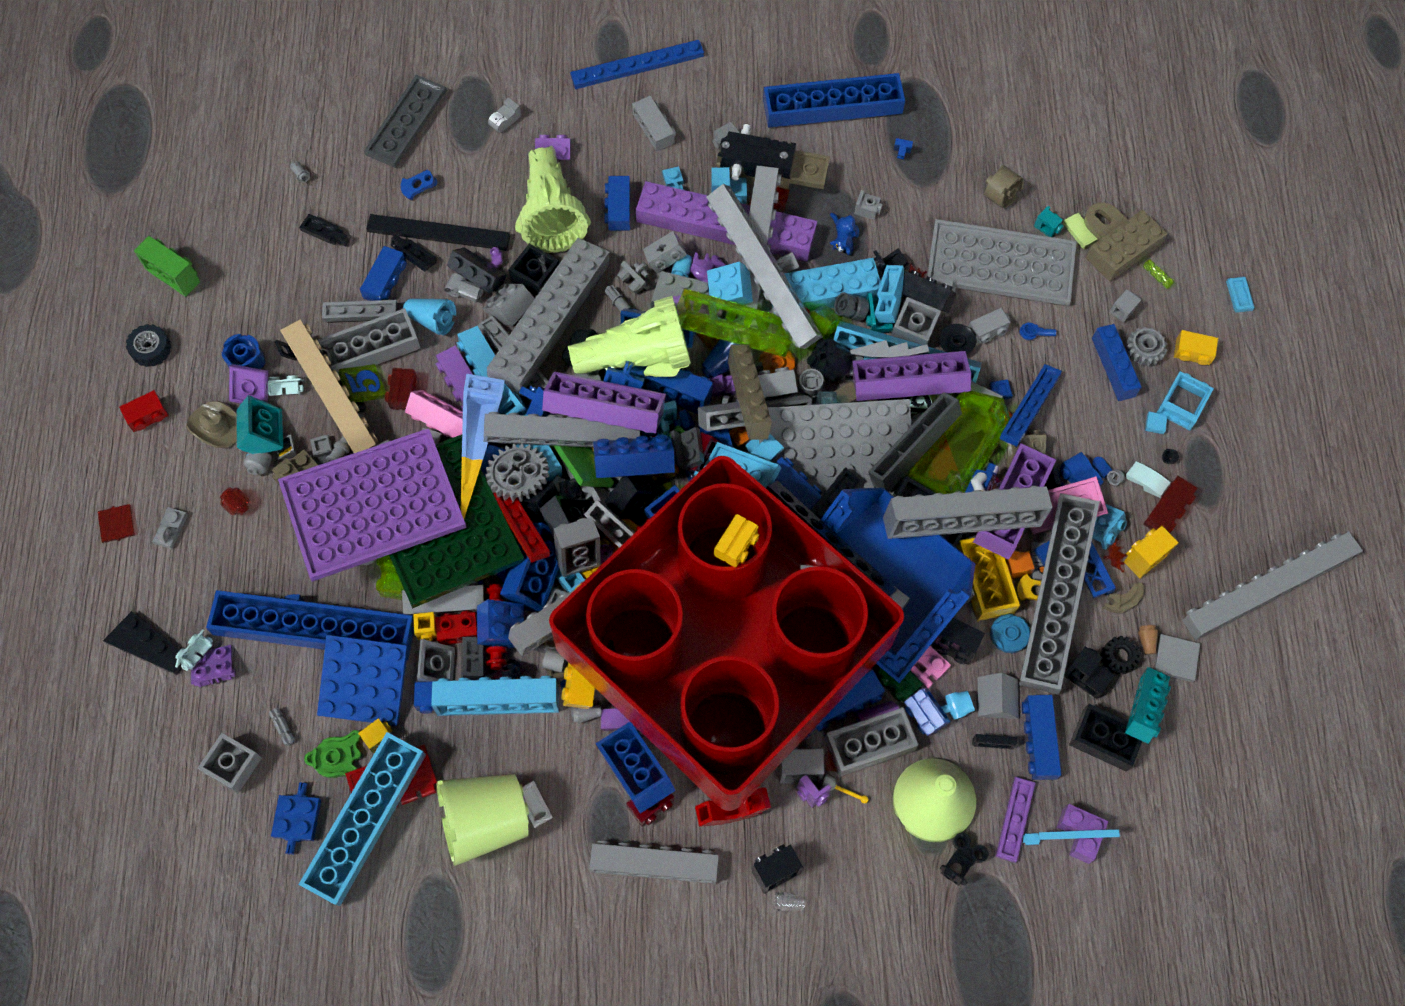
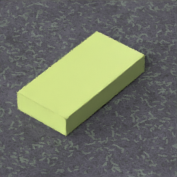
M1079 213L1063 221V225L1083 249L1098 241L1087 229L1084 219Z

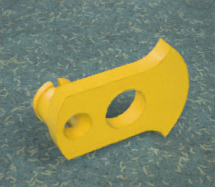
M1028 574L1024 575L1017 586L1019 600L1021 602L1025 599L1037 601L1038 595H1034L1031 589L1033 586H1040L1041 581L1031 579Z

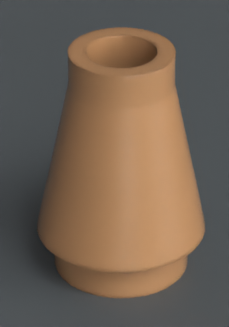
M1140 626L1138 635L1144 649V654H1156L1158 636L1156 626Z

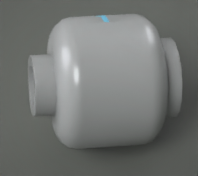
M270 452L247 453L243 463L248 473L252 475L265 474L272 462V456Z

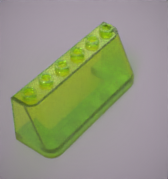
M975 391L960 393L956 399L959 400L962 414L916 462L915 466L910 470L909 477L935 493L952 494L958 491L965 493L975 471L978 469L983 470L1000 442L1001 433L1010 420L1003 398Z

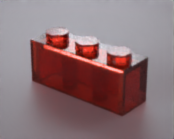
M1177 476L1143 525L1149 529L1155 528L1156 530L1163 526L1171 533L1177 525L1174 523L1176 518L1181 519L1187 511L1184 509L1185 505L1188 504L1190 506L1196 498L1194 493L1197 487Z

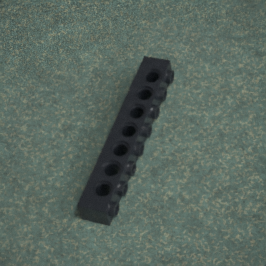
M779 481L766 487L769 492L890 598L893 596L897 589Z

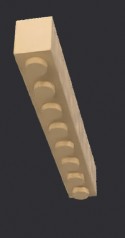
M298 320L281 329L282 335L353 453L377 446L376 443L379 441L373 432L369 434L366 429L369 425L364 417L360 418L357 414L360 410L356 403L349 401L348 396L350 394L345 385L340 386L338 381L341 379L336 370L331 371L329 368L331 362L327 355L322 356L319 351L322 349L317 339L313 340L310 335L313 333L308 324L303 325L302 321Z

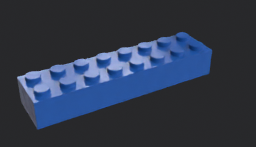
M899 73L764 87L763 103L768 128L903 114L905 105Z

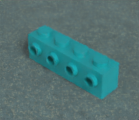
M1147 666L1139 679L1125 731L1126 734L1149 744L1153 737L1157 738L1161 727L1158 725L1164 717L1162 710H1164L1168 701L1165 697L1171 689V686L1168 685L1170 676Z

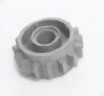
M1143 327L1141 330L1137 328L1135 332H1131L1126 341L1128 345L1125 349L1129 351L1128 356H1131L1134 362L1150 366L1152 363L1156 365L1158 361L1163 359L1167 352L1166 346L1168 344L1164 341L1165 337L1160 334V331Z

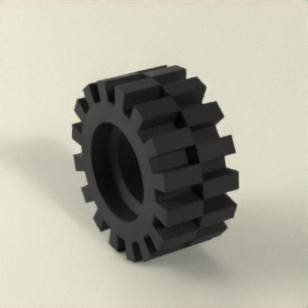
M1123 636L1113 637L1107 642L1101 652V656H1103L1101 660L1106 662L1104 666H1109L1111 672L1116 671L1115 674L1119 675L1122 672L1123 675L1131 672L1141 659L1139 658L1141 652H1138L1139 646H1134L1136 642L1134 640L1130 642L1129 637L1123 639ZM1118 648L1125 650L1128 654V660L1125 662L1118 661L1114 657V650Z

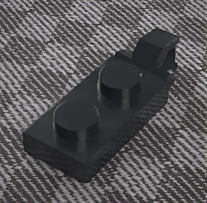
M308 214L299 227L302 232L333 245L338 243L346 247L350 242L347 238L348 236L343 234L339 226L311 214Z
M398 235L391 238V246L395 250L403 252L404 257L424 272L437 263L435 256L411 239L408 241L403 240Z

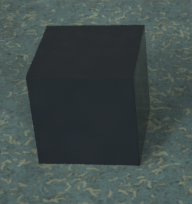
M548 481L547 484H542L543 490L536 489L537 495L531 493L529 494L530 499L523 496L522 501L519 500L530 520L546 523L540 508L554 496H560L555 484Z

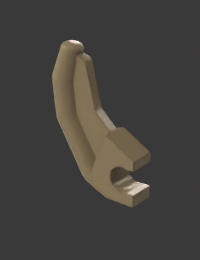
M1135 584L1127 594H1109L1107 599L1112 601L1113 605L1105 603L1103 609L1113 613H1124L1133 608L1144 595V584Z

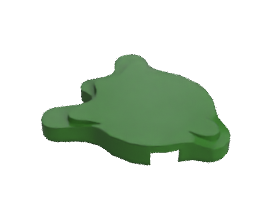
M353 730L344 737H329L322 740V743L317 748H314L305 755V763L313 767L323 777H346L345 773L357 769L353 762L362 758V753L357 747L361 739L358 734L359 731Z

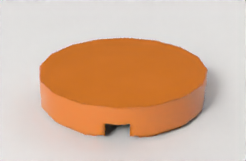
M770 347L764 350L759 358V362L763 364V371L770 370V373H775V370L778 368L788 367L789 370H794L795 368L794 356L783 347Z

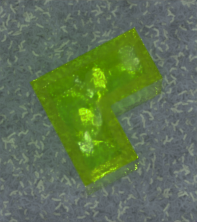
M826 305L809 313L823 339H828L830 334L836 332L837 326L843 318ZM818 340L812 345H810L807 349L813 351L816 347Z
M390 556L378 558L376 564L382 573L381 578L377 579L376 590L381 597L402 600V590L404 588Z

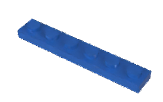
M1044 364L1001 433L1000 440L1014 446L1019 445L1060 378L1061 370Z

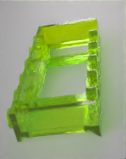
M685 288L677 304L682 329L736 344L749 345L751 348L783 357L786 356L792 344L788 332L782 326L783 321L775 314ZM690 300L694 301L692 305L693 310L691 309ZM702 304L708 305L710 315L698 312ZM719 309L728 311L726 315L727 320L718 318ZM736 314L745 316L743 320L744 325L732 322ZM753 319H756L758 329L749 327ZM770 323L778 325L775 334L767 332Z

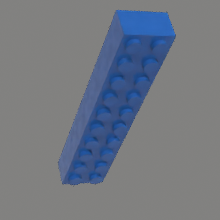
M216 590L206 628L215 636L325 650L326 635L328 634L408 644V661L414 636V617L405 614Z

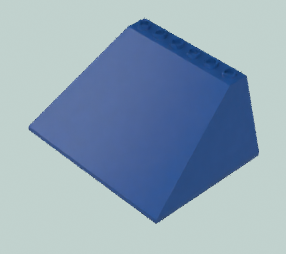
M883 487L843 489L820 520L887 581L910 598L909 603L903 609L904 619L892 647L876 663L900 683L971 597L975 563L941 535L888 539L883 516L891 498H894V496Z

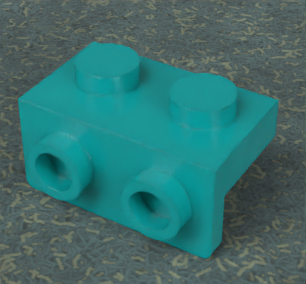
M868 293L869 310L868 315H866V325L870 326V330L880 333L892 332V323H879L875 316L879 298L872 297V293Z

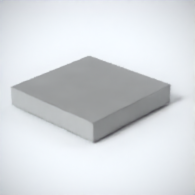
M1160 634L1154 670L1173 678L1194 682L1200 643Z

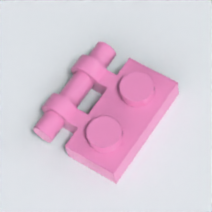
M930 646L916 662L926 671L922 673L915 665L910 671L929 689L933 685L929 677L932 676L937 681L950 668L951 664Z

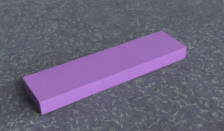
M1014 777L995 857L1013 863L1017 862L1035 782Z

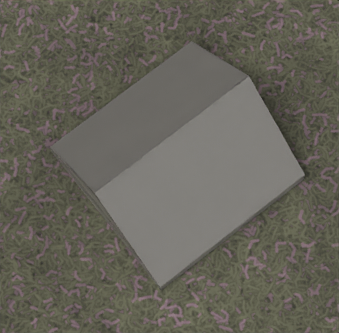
M421 639L417 680L419 682L438 681L441 678H447L453 681L455 647Z
M1004 673L978 677V717L1019 719L1018 679Z

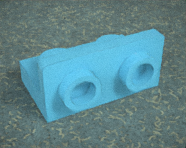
M1107 504L1108 514L1096 517L1092 539L1101 542L1102 549L1105 550L1114 544L1118 534L1127 526L1125 512Z

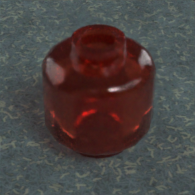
M229 487L220 496V505L232 516L237 514L243 515L249 509L248 503L250 498L238 487Z

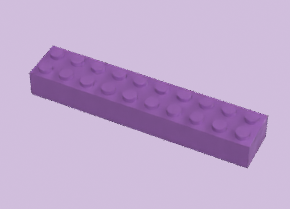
M645 181L636 208V222L735 245L734 241H730L727 237L726 228L719 224L716 212H713L708 206L709 201L706 198L708 195ZM741 203L749 216L751 205ZM776 211L775 221H771V227H774L773 236L768 240V245H771L770 252L780 256H786L793 252L797 260L808 262L816 233L817 221Z

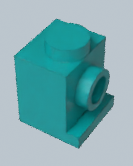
M1047 206L1037 216L1034 224L1035 228L1048 237H1052L1055 233L1059 234L1064 227L1061 224L1063 219L1056 213L1051 212L1050 206Z

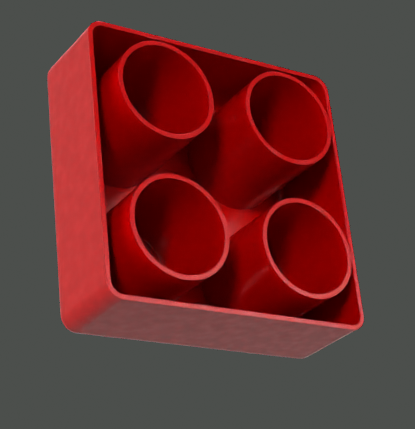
M718 456L712 459L550 614L549 624L558 653L715 804L723 810L732 811L741 806L892 647L903 622L904 612L892 598L732 458ZM738 514L758 525L757 534L760 536L754 546L750 544L747 549L749 554L745 562H739L737 567H733L726 563V561L715 557L714 548L735 515ZM801 565L814 566L800 570ZM610 640L613 641L616 652L605 646L608 645Z

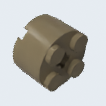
M1002 165L994 175H990L987 178V187L984 195L998 206L1007 208L1016 200L1017 196L1015 195L1017 191H1022L1025 180L1005 165Z

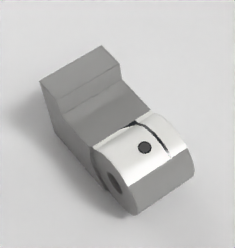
M507 98L504 101V105L489 117L488 125L499 133L505 131L521 117L520 106L510 98Z

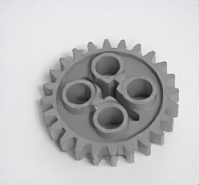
M523 443L520 444L519 448L513 444L512 449L505 446L506 451L504 452L499 449V456L492 455L494 461H488L490 467H486L487 474L485 476L488 485L493 493L496 492L497 497L503 495L504 500L511 497L512 502L515 501L516 497H519L520 501H522L523 496L530 499L529 494L537 495L536 489L543 490L542 484H547L546 478L549 477L548 462L543 452H538L537 447L532 450L530 444L526 448H524Z

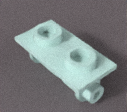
M298 375L287 376V379L280 380V377H268L269 396L283 395V388H286V395L300 394V392H304L303 385H300V382H303L304 379L298 378Z
M203 629L198 635L194 634L191 637L186 649L182 648L175 657L177 659L176 668L182 664L181 667L184 670L192 669L201 659L195 653L198 652L203 656L212 647L213 640L208 636L206 638L203 636Z

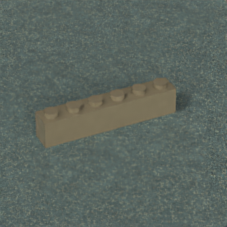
M743 344L731 345L728 365L749 440L768 439L772 421L750 346Z

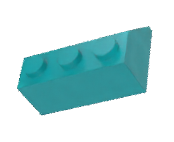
M248 395L237 408V448L251 454L282 450V409Z

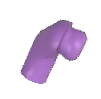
M493 247L490 250L492 259L490 264L499 268L503 263V254L499 248Z

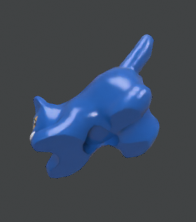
M830 213L837 230V239L830 242L834 246L832 249L840 252L846 250L847 255H851L853 252L852 238H858L859 228L855 224V219L852 215L838 219L836 214Z

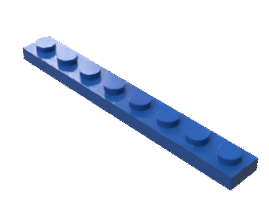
M695 40L572 71L570 76L574 88L579 89L704 57V51L700 41Z

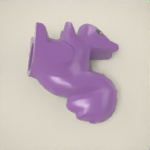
M695 252L690 272L698 280L708 282L707 270L722 267L725 264L717 255H713L710 259L709 254L706 253L704 259H699L698 253Z

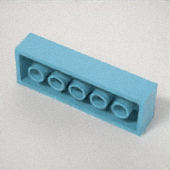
M874 258L784 273L802 304L810 312L834 308L837 296L843 292L866 299L868 293H872V297H878L877 293L881 283Z
M522 676L520 679L500 677V680H491L489 677H482L479 680L460 678L459 681L441 678L438 681H432L431 706L437 716L559 713V687L556 678L552 676H541L540 679H532L530 676Z

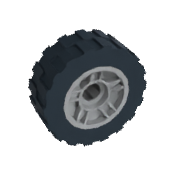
M145 324L132 330V333L128 335L126 349L132 359L139 365L145 367L156 366L163 363L162 361L166 360L167 356L170 355L171 342L164 330L159 326Z

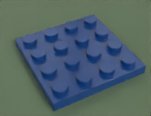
M331 634L326 635L317 716L370 723L379 718L382 724L386 721L388 725L398 726L408 644Z

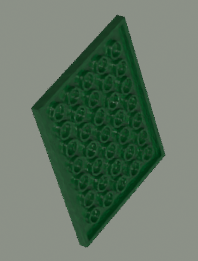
M462 434L435 445L460 511ZM481 468L464 518L466 528L389 555L412 609L524 561L522 552Z

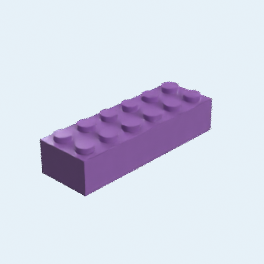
M966 351L852 361L856 401L971 391V371Z
M553 372L544 389L542 410L552 414L558 413L572 418L577 417L588 421L606 423L607 425L641 430L646 433H656L664 413L666 394Z
M1021 443L998 489L1029 488L1031 486L1044 487L1056 459ZM1025 528L977 532L973 543L1009 560Z

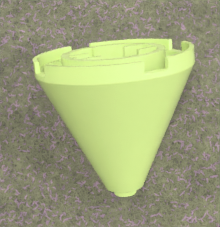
M936 758L923 759L907 767L898 778L893 791V806L896 816L899 817L909 833L925 841L944 842L953 839L958 833H962L969 826L976 810V794L969 777L955 764Z

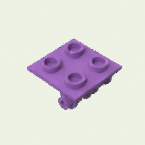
M231 645L208 650L203 656L195 653L201 657L191 669V684H194L195 687H202L210 683L214 684V679L219 683L220 677L222 681L231 680L232 677L236 676L235 669H232Z

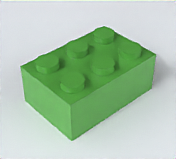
M148 236L134 250L146 271L186 297L200 283L197 271L191 266L192 262L186 257H180L173 248L170 247L168 249L165 247V244L158 238L155 240Z

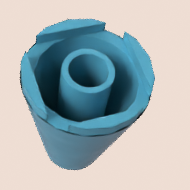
M410 298L403 305V309H406L409 318L438 335H446L454 325L452 318L453 315L456 316V306L451 300Z

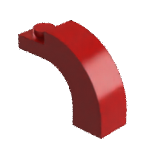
M766 787L756 789L740 807L732 811L721 809L712 800L695 806L699 827L745 820L763 814L762 811L771 808Z

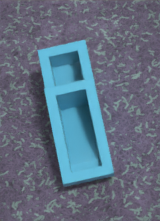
M886 265L877 293L879 301L875 310V316L879 323H896L903 290V265Z

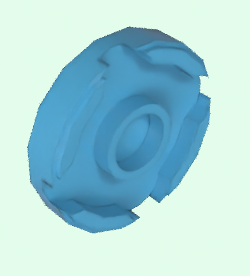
M1013 614L1001 615L994 621L990 629V637L997 649L1005 653L1020 652L1028 644L1030 629L1023 618Z

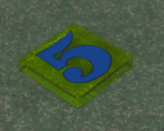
M375 364L339 369L338 373L343 386L345 385L350 394L348 396L350 402L354 401L356 403L386 398L387 393Z

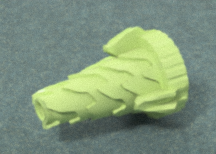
M554 147L531 149L529 152L530 175L529 179H527V202L520 211L515 230L521 233L522 239L527 244L530 243L545 253L567 251L577 238L583 240L588 232L587 228L590 226L591 220L586 214L582 202L571 195L570 187L567 188L566 179L562 175L560 162L557 163Z
M673 296L654 301L655 307L642 313L637 318L627 320L619 326L607 329L605 333L588 337L584 342L568 346L574 372L584 374L605 368L607 371L608 367L614 369L624 368L626 361H629V365L630 362L634 363L633 367L647 366L644 370L645 376H677L679 370L688 367L691 361Z

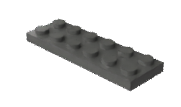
M415 75L364 150L365 155L396 168L446 93V87Z

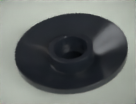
M951 324L942 330L939 342L945 352L966 351V355H968L975 348L976 337L969 327L963 324Z

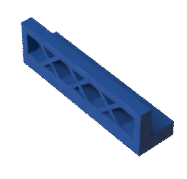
M1091 541L1087 562L1091 564L1094 575L1085 572L1084 581L1094 599L1103 594H1106V596L1113 594L1116 587ZM1094 579L1099 580L1103 588L1102 590L1095 592L1092 586Z

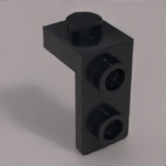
M899 248L884 258L877 250L873 252L876 256L874 261L883 272L886 265L899 264L904 267L909 264Z

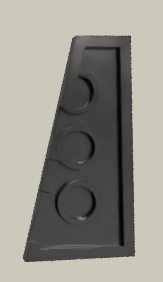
M132 611L103 640V642L132 654L175 675L183 669L181 667L182 664L177 668L175 667L177 661L175 657L180 650Z

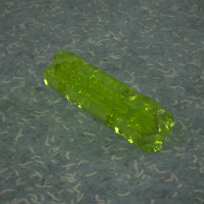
M1151 259L1144 263L1143 268L1150 271V274L1158 282H1162L1166 289H1169L1174 284V280L1167 277V274L1160 267L1155 266Z

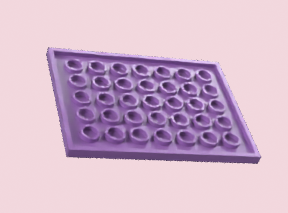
M429 428L278 479L311 582L466 528Z

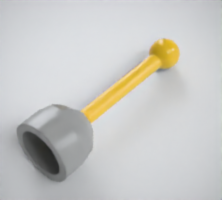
M824 775L819 789L822 790L829 784L831 787L830 791L837 789L860 799L864 804L868 802L869 799L866 795L861 796L836 784L835 778L831 775Z

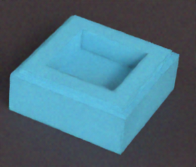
M1148 412L1145 431L1164 434L1166 431L1167 415Z

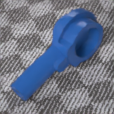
M1028 322L1020 327L1019 333L1025 340H1033L1036 336H1056V329L1039 328L1038 325Z

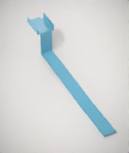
M1119 829L1039 832V835L1038 833L1023 835V843L1025 845H1039L1040 840L1120 837Z

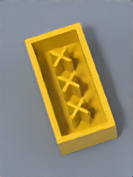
M975 538L959 541L956 548L975 563L972 586L974 596L971 599L977 621L1014 614L1020 607L1005 558L973 543Z

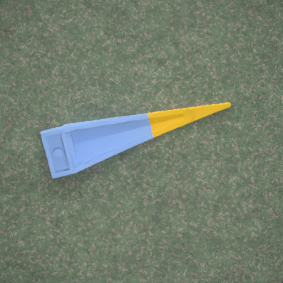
M466 374L463 391L461 514L463 519L465 518L488 442H483L485 414L498 412L505 381L502 379Z

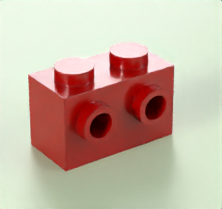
M462 611L456 615L445 613L440 615V617H435L437 641L440 644L461 643L463 637H477V616L475 612Z

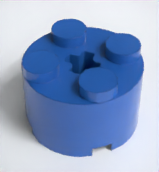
M236 334L224 342L222 357L228 368L232 364L256 369L264 367V353L253 336Z

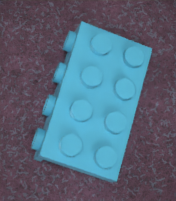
M719 442L715 445L704 465L705 467L715 457L728 456L765 488L774 483L781 470V467L776 463Z

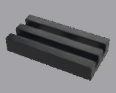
M976 734L972 739V746L1013 749L1017 745V737Z

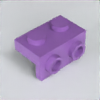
M539 135V138H535V149L552 146L555 149L557 160H571V139L567 138V135H557V138H550V135Z
M805 775L799 779L797 794L803 802L807 801L811 808L815 805L820 807L828 800L831 787L828 784L818 791L809 777Z

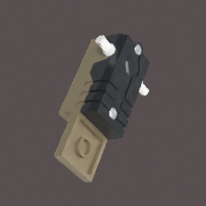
M748 124L743 125L741 133L729 131L727 136L721 139L716 166L718 168L729 167L730 178L734 181H737L739 178H746L747 184L754 185L757 166L778 168L779 174L782 175L780 186L777 185L776 188L778 190L788 191L790 183L824 189L830 156L797 151L796 143L779 142V140L775 139L770 140V138L750 135L751 127Z

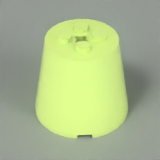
M515 774L437 781L439 807L444 806L445 817L441 819L448 850L454 866L528 837L529 821L527 815H529L527 802L524 803L522 784H519Z

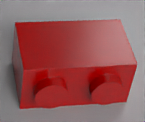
M155 390L119 406L127 425L133 432L141 431L146 426L160 422L169 416Z

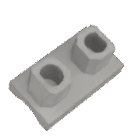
M625 261L621 263L623 268L617 275L624 283L631 277L635 279L628 286L635 294L639 293L643 288L646 291L650 288L641 278L642 275L645 278L649 276L646 263L639 264L636 262L633 265L636 268L635 271Z

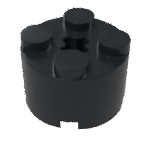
M822 338L818 340L816 347L808 357L807 364L810 365L811 369L820 371L824 379L834 382L836 381L834 379L844 377L850 369L852 363L850 359L851 352L833 339Z

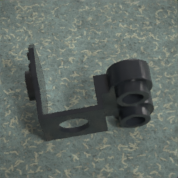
M958 833L953 838V845L956 851L946 866L942 865L940 867L942 870L941 874L958 886L960 884L965 886L968 883L964 876L974 862L983 863L989 856L987 848L983 845H977L974 848L970 847L971 839L966 833ZM958 839L964 841V846L958 845ZM975 852H981L982 858H977ZM953 863L961 865L962 873L960 875L950 869Z

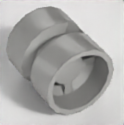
M806 369L803 371L799 379V393L812 398V401L817 400L822 395L824 379L821 372L816 369Z

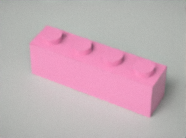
M424 390L412 391L410 393L405 413L411 415L412 419L426 423L427 427L437 429L442 435L453 438L462 434L463 411Z

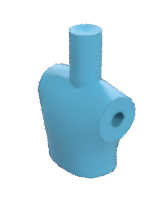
M968 691L954 692L946 695L947 705L941 706L945 713L950 712L953 720L962 718L975 711Z

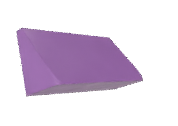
M889 701L856 713L855 717L857 722H861L897 710L899 706L893 701Z

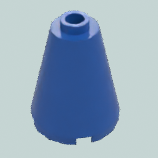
M730 328L723 333L702 363L703 369L701 370L708 378L710 376L715 378L730 370L728 357L731 345H746L736 333L730 334Z

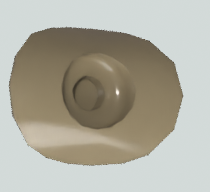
M210 401L201 405L188 418L186 428L192 435L210 446L229 448L237 443V412L223 402Z

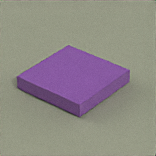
M233 364L229 366L230 402L242 403L250 395L268 403L267 370Z

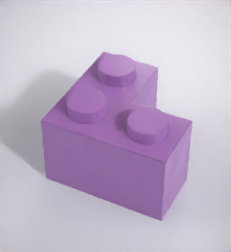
M1068 804L1063 808L1056 828L1063 831L1106 830L1108 821ZM1076 838L1069 855L1085 863H1091L1096 858L1102 838Z

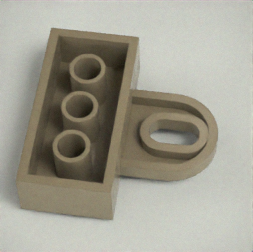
M1101 202L1090 206L1084 218L1087 229L1099 240L1090 247L1086 259L1109 282L1160 247L1167 236V233L1144 210H1141L1128 220L1116 207ZM1095 214L1103 215L1110 224H1103Z

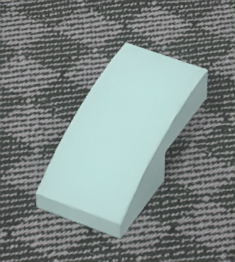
M1137 461L1126 474V479L1143 486L1145 492L1159 498L1164 495L1171 485V482L1162 475Z

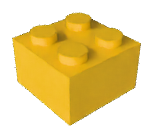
M1163 526L1157 530L1155 528L1151 529L1144 539H1139L1126 553L1128 557L1124 560V563L1139 579L1165 559L1179 543Z

